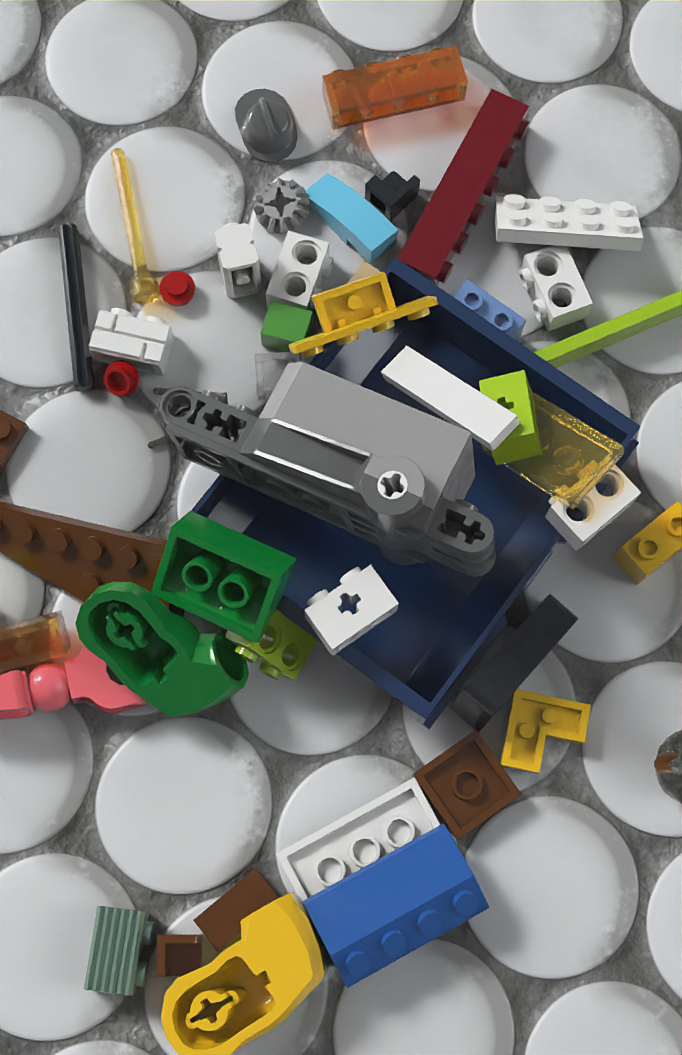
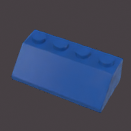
M444 824L439 825L303 901L347 988L490 908L473 872Z

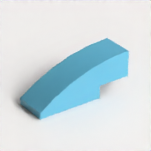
M327 173L306 189L310 200V207L346 245L351 243L370 264L397 243L398 229L371 203L339 179Z

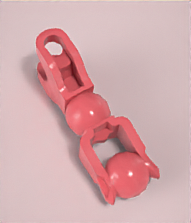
M85 645L76 658L64 661L65 667L49 663L36 667L28 676L25 671L21 672L20 670L0 675V720L26 718L35 713V709L44 712L57 711L63 708L71 699L73 704L87 702L93 704L98 710L111 715L136 709L148 703L132 692L127 686L119 685L112 681L108 675L109 666L90 652Z

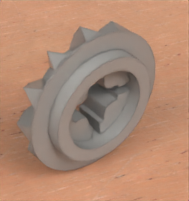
M278 177L274 183H265L261 193L256 194V204L253 209L262 227L270 232L282 234L287 233L288 230L293 231L304 223L309 214L310 200L304 187L297 184L293 179L287 181ZM280 195L285 198L286 202L290 203L284 206L283 217L277 208L273 206L278 204Z

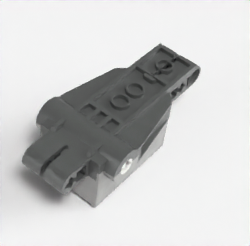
M304 362L287 364L260 416L243 405H237L236 408L224 403L221 397L208 390H203L202 393H199L187 387H173L166 391L160 399L159 412L167 423L165 430L172 441L176 443L175 446L183 458L377 545L383 556L392 563L405 566L418 562L421 564L427 562L432 565L433 561H436L473 577L483 576L495 564L496 552L493 525L486 516L478 513L476 506L464 500L475 478L472 433L468 430Z

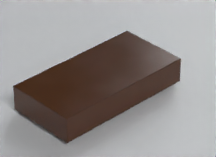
M255 868L193 921L215 950L219 952L241 933L240 921L279 897Z

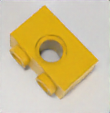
M679 501L622 545L613 556L615 561L636 585L640 584L682 549V505Z

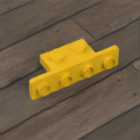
M379 272L311 296L323 332L288 345L292 353L297 354L301 352L302 358L313 356L324 351L323 344L335 340L338 345L347 344L359 339L358 332L372 328L373 333H377L394 327L393 320L407 315L408 320H415L429 315V307L438 305L436 296H426L396 307L385 272Z

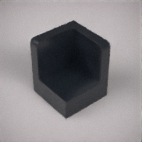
M395 171L390 172L383 180L374 175L365 184V199L391 222L418 196L420 179L413 175L406 181Z

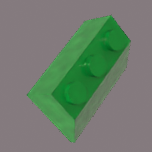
M189 511L171 527L151 593L166 602L258 643L286 591L297 559L195 512Z

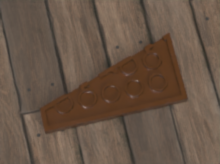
M0 501L1 553L83 602L99 586L110 582H133L151 592L167 540ZM156 597L171 612L184 617V609Z

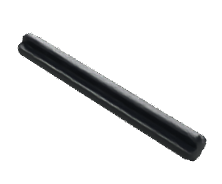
M62 224L58 228L73 382L77 392H88L94 389L95 384L92 356L89 352L90 335L79 230L75 224Z

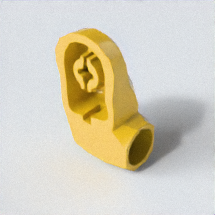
M294 892L274 900L240 921V941L221 952L210 964L177 978L165 992L161 1021L165 1037L177 1054H234L242 1046L277 1027L324 979L327 970L323 947L311 917Z

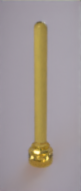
M115 148L111 152V158L134 271L132 282L129 285L133 302L138 304L151 303L160 297L159 286L153 275L148 273L125 153L121 148Z

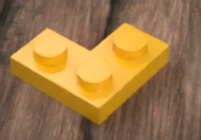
M517 689L512 694L500 760L502 767L539 774L546 737L578 744L585 743L591 705Z

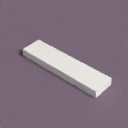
M408 346L381 371L387 382L451 424L470 431L472 438L492 451L520 424L516 414Z

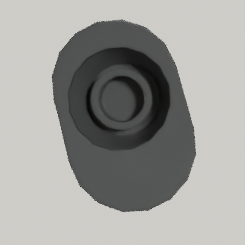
M264 88L247 92L238 100L235 107V118L248 152L256 159L265 162H279L287 158L295 149L298 136L293 116L284 97L273 90Z

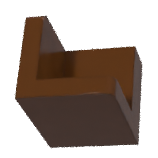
M202 934L157 935L156 977L183 976L202 967Z

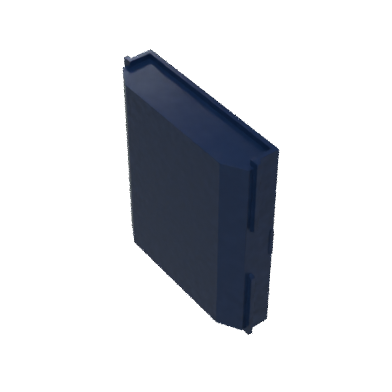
M394 257L383 272L386 274L396 307L426 296H436L438 305L429 307V315L415 320H408L407 315L393 320L395 326L390 329L373 333L372 328L358 332L359 339L353 342L338 345L335 340L326 343L323 346L324 351L316 354L309 365L446 422L448 421L384 379L381 371L406 346L479 392L480 380L525 370L533 395L542 455L496 465L491 451L484 452L482 444L472 438L475 478L464 500L476 506L478 513L486 516L493 525L496 560L492 569L483 576L473 577L436 561H433L432 565L427 562L424 564L418 562L405 566L392 563L383 556L377 545L221 474L191 511L297 559L277 610L321 644L323 642L305 618L304 610L309 607L307 601L324 589H327L330 593L342 585L340 579L350 570L356 567L363 570L371 565L399 603L397 612L336 653V655L418 715L417 722L430 730L506 626L507 620L504 614L521 592L526 591L553 554L552 549L557 543L566 544L567 541L545 518L552 506L548 502L549 499L564 486L571 490L581 482L577 476L593 462L600 466L605 460L610 458L621 469L639 444L634 439V436L641 426ZM605 483L595 484L596 490L600 495L608 486ZM576 507L566 509L570 519L578 522L583 521L584 514L580 509ZM346 600L343 601L341 613L350 611L352 615L356 614L357 602L350 605Z

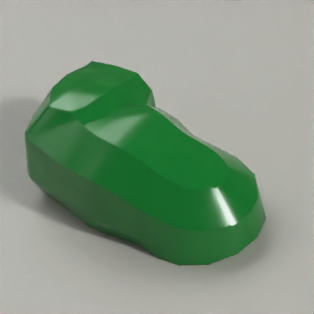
M110 582L101 585L80 607L75 622L80 641L90 652L102 659L132 692L170 717L193 714L223 703L246 685L249 676L247 661L234 653L237 647L224 638L226 634L219 632L214 634L199 633L195 625L190 621L171 612L149 590L133 582Z

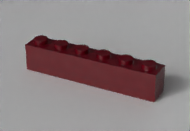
M494 89L490 90L397 258L436 286L439 282L445 284L454 265L450 263L455 253L460 255L469 239L466 231L470 224L475 226L478 224L485 206L481 205L485 196H493L500 181V178L497 177L501 167L504 169L508 168L515 154V149L512 147L516 139L522 142L530 126V121L526 120L529 106Z

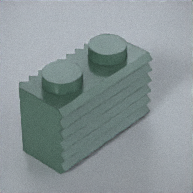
M97 905L84 990L133 996L137 993L138 987L144 988L148 963L141 961L144 945H151L154 933V921L148 920L149 912Z

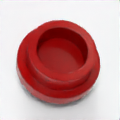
M170 272L160 282V295L169 305L184 306L195 295V283L192 277L185 272Z
M117 360L107 367L104 375V384L113 395L129 396L139 388L140 376L137 369L131 363Z

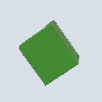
M275 301L270 302L260 332L262 346L302 357L301 352L297 354L292 353L288 344L310 337L313 328V312Z

